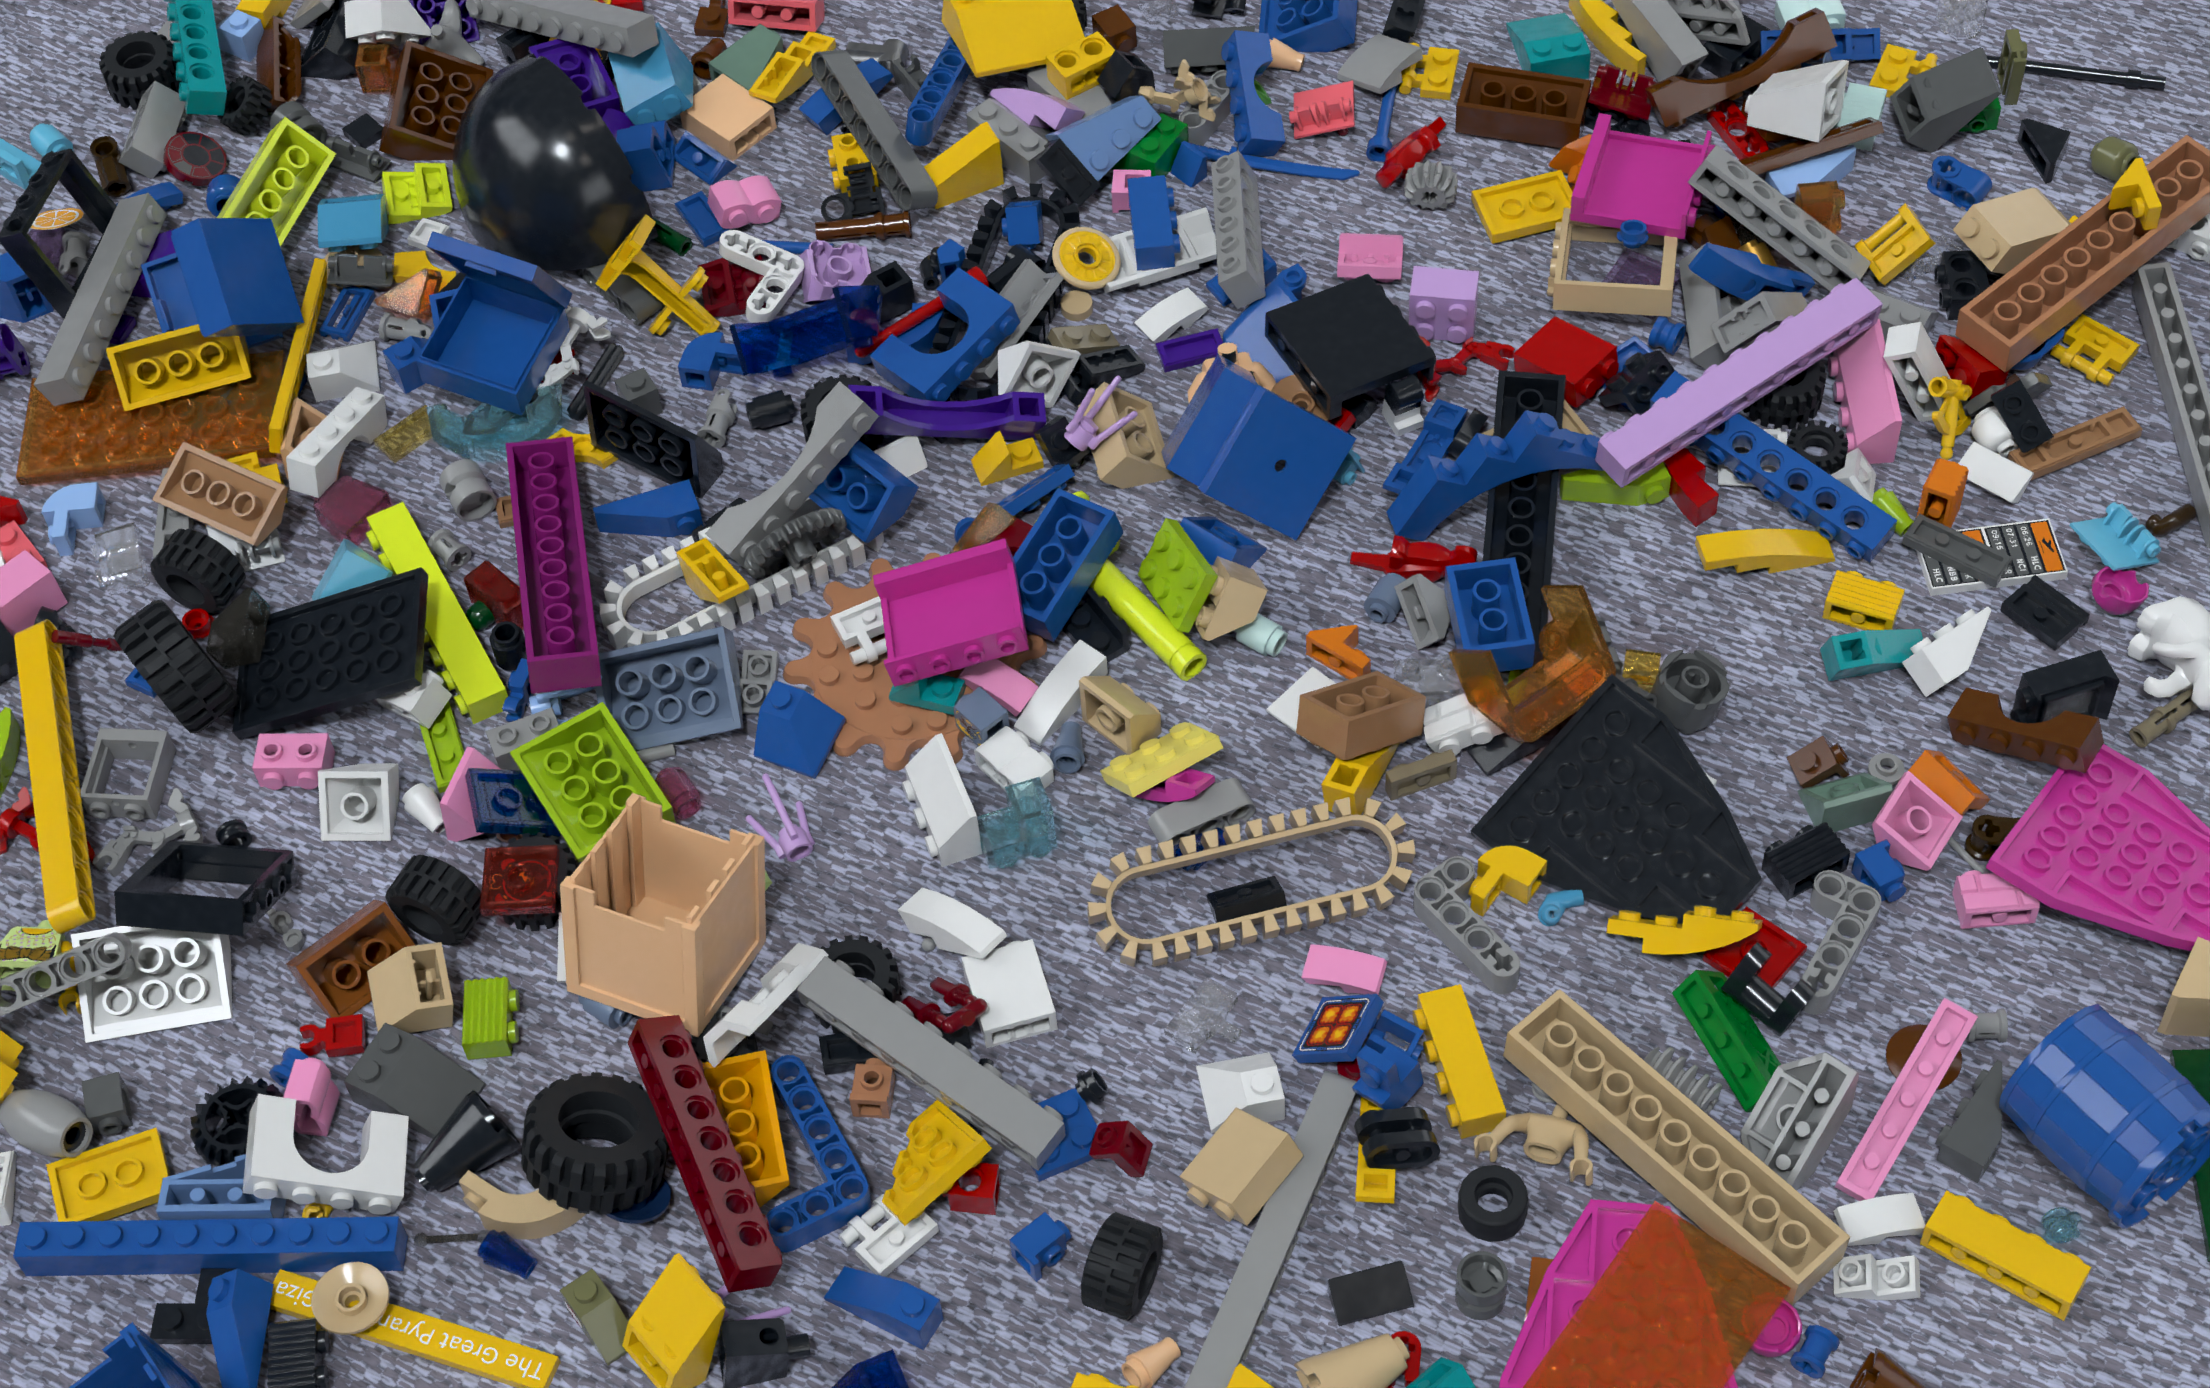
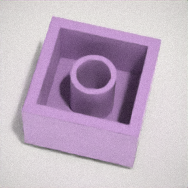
M1414 266L1409 297V325H1413L1418 334L1426 340L1436 339L1462 343L1470 337L1474 338L1479 271Z

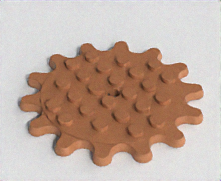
M929 553L924 557L923 561L940 557L941 555ZM883 558L874 560L869 568L870 582L861 588H849L837 581L828 583L823 592V599L830 605L831 612L826 617L820 619L800 618L794 623L792 629L793 637L798 641L808 644L811 648V653L802 659L788 662L782 675L789 684H804L811 687L815 698L846 718L833 744L834 752L839 756L848 757L857 752L863 745L876 744L883 749L884 766L889 770L899 771L908 764L912 752L923 748L935 735L942 733L954 763H958L963 757L961 741L966 735L956 726L955 715L890 701L888 696L893 683L884 665V660L888 659L887 652L879 655L878 660L869 664L867 661H864L854 666L849 653L860 649L859 644L845 649L832 626L830 616L879 596L874 586L873 575L894 570L891 563ZM885 633L871 638L872 643L884 639ZM1027 635L1029 650L1000 657L997 660L1020 673V667L1025 661L1037 659L1045 655L1047 644L1039 635ZM964 668L941 675L957 678ZM1026 677L1039 687V685L1033 679ZM967 685L963 696L973 692Z

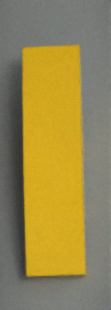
M1569 0L1568 6L1581 29L1613 65L1621 68L1622 72L1626 69V75L1630 78L1632 72H1636L1635 82L1638 74L1645 75L1647 55L1632 46L1633 34L1618 24V11L1601 0Z
M808 31L800 43L793 41L785 53L777 52L750 88L749 95L775 104L792 95L813 76L811 60L814 53L833 51L836 48L835 38Z
M1799 529L1735 530L1696 536L1695 546L1705 571L1734 566L1737 573L1767 568L1770 574L1835 562V556L1828 539L1824 538L1817 531Z

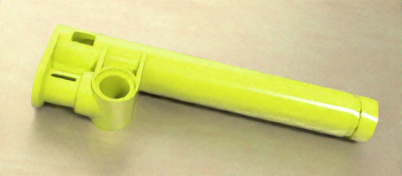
M1077 491L1073 493L1089 501V496L1085 492ZM1120 540L1117 542L1110 555L1118 550L1120 546ZM1107 558L1089 588H1093L1099 597L1104 596L1108 600L1112 611L1119 618L1124 619L1129 628L1181 680L1188 681L1200 673L1207 663V656L1183 632L1177 631L1169 618Z

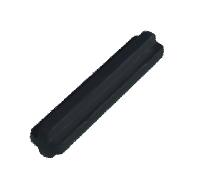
M610 343L586 380L604 388L624 357L623 347ZM583 385L567 408L568 416L577 421H582L587 414Z

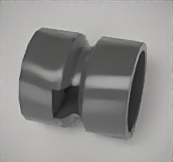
M286 102L280 105L271 116V129L286 117L322 144L326 143V129L299 102Z
M1476 1251L1466 1255L1457 1267L1455 1302L1458 1309L1471 1319L1488 1320L1494 1318L1502 1311L1505 1305L1508 1270L1505 1263L1497 1255L1488 1251Z

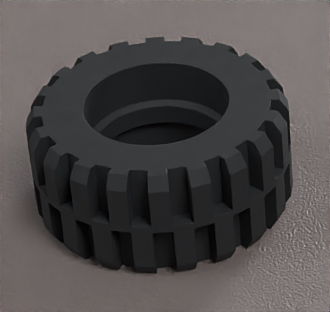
M163 600L152 601L116 628L113 637L123 652L167 708L190 733H200L237 705L239 700L238 694Z
M592 1072L591 1076H582V1073L571 1075L565 1081L563 1078L550 1084L549 1088L545 1087L535 1096V1099L530 1102L526 1110L521 1147V1166L527 1175V1180L534 1189L539 1188L541 1196L548 1201L554 1199L557 1201L556 1204L568 1210L569 1207L576 1208L578 1213L589 1214V1211H599L600 1214H610L612 1209L619 1208L620 1211L631 1208L634 1201L639 1204L658 1188L662 1181V1176L665 1174L669 1145L649 1095L643 1091L642 1085L635 1081L631 1083L626 1082L622 1076L614 1074L612 1077L602 1076L600 1072ZM598 1138L616 1144V1146L591 1147L574 1140Z

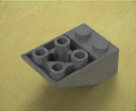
M1980 47L1912 76L1890 98L1906 140L1932 153L2001 94V90L1985 51Z

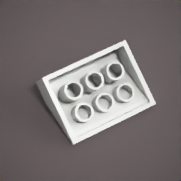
M128 926L71 934L73 948L113 932L122 933L127 936L132 945L131 955L124 963L78 984L85 1043L233 1018L229 935ZM106 942L104 953L108 958L116 960L120 957V948L114 942ZM74 956L76 973L84 974L86 969L85 962L80 957Z

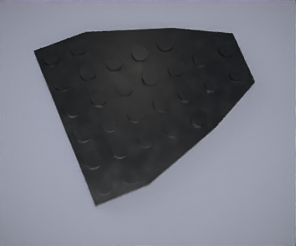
M1613 674L1604 681L1470 830L1472 836L1490 850L1500 846H1517L1547 860L1546 874L1543 876L1539 875L1535 880L1542 885L1558 891L1582 890L1584 901L1619 913V910L1640 912L1641 919L1655 920L1656 915L1677 917V924H1683L1684 913L1688 910L1694 911L1695 905L1717 908L1716 914L1731 916V911L1738 910L1762 883V878L1728 806L1667 715Z

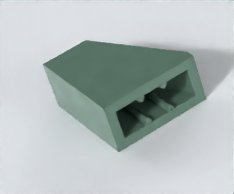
M762 24L757 25L708 63L711 81L724 74L749 91L777 52L784 53L781 36L776 31H771Z

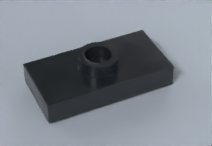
M1128 344L1082 354L1075 368L1089 385L1112 381L1116 376L1125 378L1144 372L1146 365Z

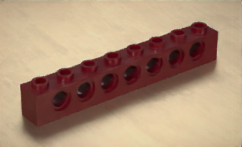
M679 1015L638 1019L627 1043L728 1293L769 1287L772 1285L783 1264L782 1254L773 1242L769 1232L767 1217L761 1213L756 1201L754 1186L746 1177L742 1167L741 1155L735 1150L731 1141L729 1126L721 1117L717 1107L716 1095L709 1088L706 1081L703 1064L700 1059H697L692 1047L690 1032L684 1028Z

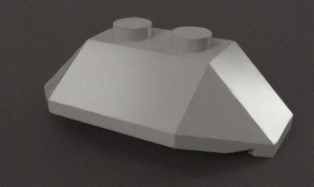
M1667 0L1698 40L1744 46L1751 43L1738 0Z
M1827 1052L1779 1065L1740 1131L1742 1144L1795 1190H1798L1815 1172L1851 1110L1860 1072Z

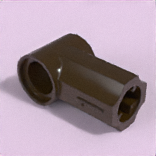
M102 136L95 139L90 145V152L95 161L102 188L108 196L114 198L126 195L131 189L125 165L119 163L121 151L116 140L110 136Z

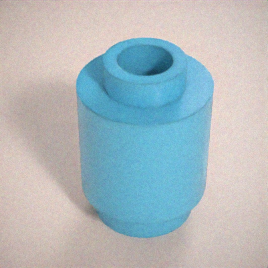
M38 124L30 132L31 146L42 157L51 151L58 152L70 148L73 150L72 142L53 125Z

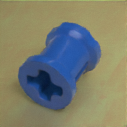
M1809 1325L1805 1331L1806 1340L1800 1351L1794 1352L1790 1362L1796 1370L1812 1378L1819 1379L1823 1377L1826 1371L1824 1366L1831 1351L1837 1350L1840 1341L1830 1330L1819 1325Z

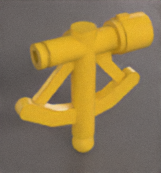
M1948 376L1934 377L1928 384V391L1934 397L1944 398V401L1939 411L1932 412V421L1938 432L1942 434L1940 457L1949 460L1953 457L1952 447L1955 445V436L1961 435L1971 424V417L1965 415L1961 400L1966 401L1972 395V388L1969 385H1963L1962 380L1948 379Z

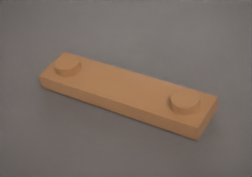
M2123 406L2055 433L2053 438L2026 453H2023L2020 448L2012 450L2008 453L2007 459L2034 472L2030 480L2032 481L2139 438L2143 429Z

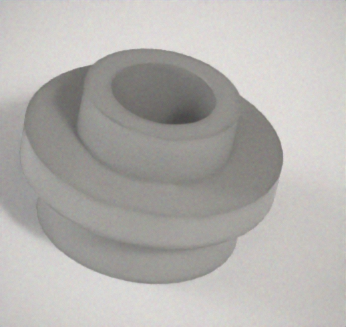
M1890 753L1877 754L1871 758L1868 764V774L1892 785L1899 782L1905 771L1901 759ZM1881 766H1889L1892 769L1887 770L1882 768Z

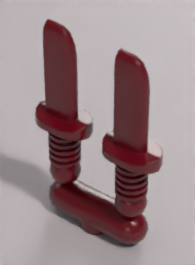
M940 977L935 978L930 983L931 989L944 995L943 999L947 1005L951 1007L958 1004L963 1006L947 1017L940 1013V1007L933 1002L925 1004L911 996H907L901 1001L913 1012L916 1020L922 1024L926 1021L930 1022L937 1028L942 1029L946 1034H952L964 1026H971L976 1018L986 1012L988 1007L984 999L970 994V989L967 985L963 983L954 985Z

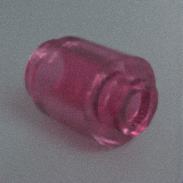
M668 767L658 773L655 782L672 806L674 815L679 819H686L697 813L701 807L700 793L685 771L680 767Z

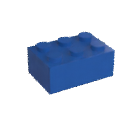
M1515 557L1446 566L1444 592L1462 675L1471 676L1533 668L1535 641Z

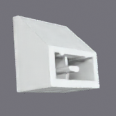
M352 0L344 2L346 39L358 40L359 45H376L377 42L383 43L384 48H400L401 43L405 44L406 40L418 44L419 39L431 36V29L408 0Z

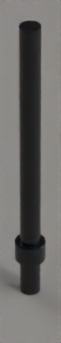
M1986 55L1991 68L1997 69L2000 57ZM2027 60L2024 73L2125 85V88L2137 90L2139 87L2164 90L2166 77L2141 74V71L2128 69V72L2030 60Z

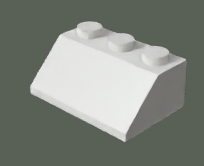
M937 734L905 766L907 781L902 782L907 801H915L917 808L913 809L918 828H926L929 836L924 837L930 856H937L941 867H945L982 854L976 812L943 734Z

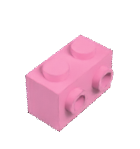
M328 733L259 734L252 769L260 787L278 790L286 786L315 789L318 786V771L333 767L335 750Z

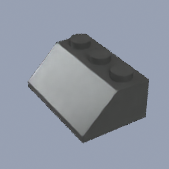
M1255 26L1163 30L1164 68H1171V74H1177L1181 61L1185 59L1190 67L1201 66V72L1219 71V65H1226L1221 55L1224 42L1229 39L1234 30L1255 32Z

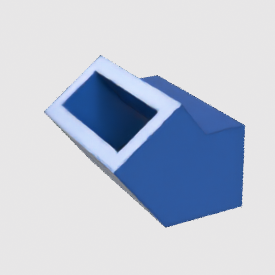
M948 239L937 249L939 273L942 283L958 267L961 268L964 258L966 259L965 247L952 239Z

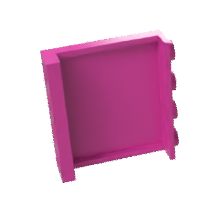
M1599 113L1572 193L1570 220L1619 229L1621 224L1627 220H1639L1646 224L1649 234L1685 239L1688 227H1694L1697 208H1694V206H1700L1703 194L1691 186L1688 181L1716 146L1711 144L1712 131L1707 130L1703 145L1613 131L1611 130L1612 115Z
M1005 538L873 575L874 586L881 600L888 659L884 660V665L894 687L1029 650L1015 561Z

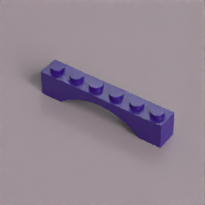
M848 385V389L879 415L871 428L864 434L991 439L996 432L1001 431L1003 438L1007 440H1024L1033 437L1035 441L1037 439L1034 433L1047 422L1044 393L1008 392L979 400L941 402L907 397L882 386Z

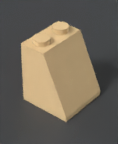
M2033 187L1973 204L1953 231L1991 272L2006 274L2071 223L2038 188Z
M2197 937L2171 994L2157 1032L2164 1035L2210 1037V941Z

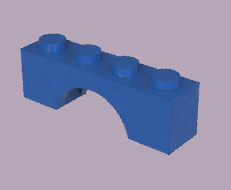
M1234 30L1229 39L1224 42L1221 51L1227 70L1226 86L1229 87L1231 96L1230 112L1234 116V139L1238 142V149L1241 154L1274 156L1286 142L1282 115L1270 109L1262 102L1254 85V78L1260 77L1273 61L1269 34Z

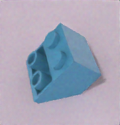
M384 194L321 199L317 205L319 248H328L329 252L347 250V246L359 245L360 249L376 248L379 246L378 243L383 242L389 232Z

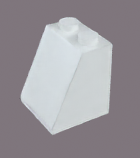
M1839 60L1772 74L1746 100L1747 126L1819 143L1841 120L1849 61Z

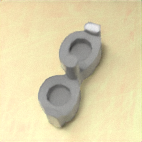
M273 908L267 912L269 921L278 933L283 934V941L288 950L294 953L301 950L305 943V937L299 929H292L294 922L291 916L285 911L277 912Z

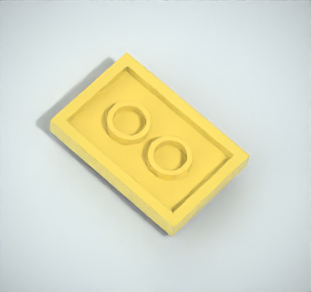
M1183 722L1173 726L1169 730L1170 733L1165 736L1145 741L1140 745V749L1132 754L1114 758L1110 761V766L1100 770L1106 784L1134 798L1223 749L1222 743L1218 735L1190 722Z

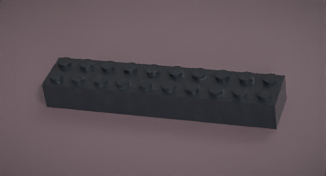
M1499 370L1493 436H1499L1504 439L1525 410L1547 413L1553 416L1558 428L1562 429L1566 375ZM1559 469L1532 473L1507 481L1488 490L1482 561L1513 557L1516 559L1535 641L1533 668H1525L1528 674L1543 675Z

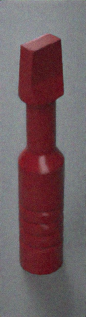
M54 630L51 635L52 642L57 644L85 648L96 646L112 651L122 650L116 640L112 638L100 639L94 638L90 634Z

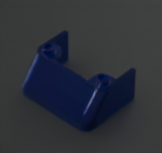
M837 286L832 288L835 298L769 322L729 325L743 376L773 373L774 378H780L792 374L793 367L853 346L855 350L874 345L872 339L877 338L879 335L883 302L880 286Z

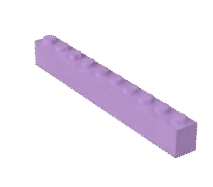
M1857 278L1852 279L1845 285L1843 283L1838 284L1831 290L1829 295L1820 301L1818 299L1813 300L1806 306L1804 311L1795 317L1793 315L1788 316L1780 323L1779 327L1770 333L1767 331L1763 332L1745 349L1738 348L1726 361L1720 365L1714 364L1710 366L1695 381L1685 382L1676 393L1667 399L1665 397L1658 399L1642 415H1633L1617 431L1605 433L1598 441L1595 461L1620 488H1623L1875 325L1883 303Z

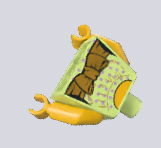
M48 920L41 921L37 927H14L0 941V979L73 949L72 943L66 941L64 934H58ZM72 956L69 964L72 971L76 973L74 956ZM37 971L35 975L36 983L42 988H49L51 986V978L48 973ZM78 984L65 989V992L59 997V1006L66 1016L67 1005L73 1001H76L77 1012L81 1014L80 998L76 992ZM3 985L1 988V990L15 991L12 987L7 985Z

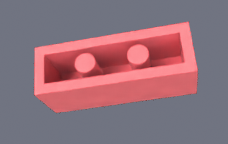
M728 0V24L746 26L762 24L767 28L816 32L825 17L824 0Z

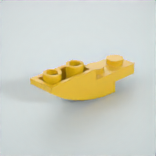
M1695 905L1694 911L1688 910L1684 913L1683 924H1677L1678 918L1673 916L1656 915L1655 920L1641 919L1640 912L1619 910L1618 915L1608 918L1607 933L1643 938L1642 953L1661 955L1704 952L1740 941L1762 928L1763 920L1753 919L1754 913L1732 910L1731 916L1716 914L1717 908Z

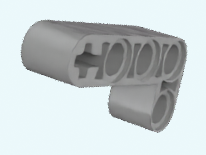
M1461 856L1451 857L1415 883L1413 897L1414 913L1491 991L1501 995L1509 994L1518 986L1520 959L1464 902L1470 897L1468 892L1474 881L1475 870L1472 862ZM1459 878L1462 879V881H1455L1452 879ZM1425 898H1433L1435 900L1429 901L1425 900ZM1449 922H1458L1460 924L1452 925ZM1473 946H1481L1483 949H1475Z
M1833 870L1822 871L1815 877L1810 897V904L1813 910L1833 920L1802 976V979L1814 989L1817 988L1818 982L1823 985V988L1816 992L1803 1009L1806 1013L1813 1015L1822 1014L1830 1008L1876 925L1881 905V896L1877 890ZM1842 935H1848V936H1851L1852 938H1846V937H1844V936H1842ZM1827 962L1834 963L1837 966L1828 965Z

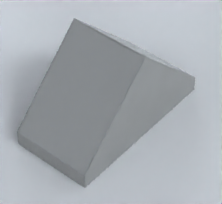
M1416 574L1394 586L1417 650L1424 649L1443 639L1450 622L1445 592L1422 574Z

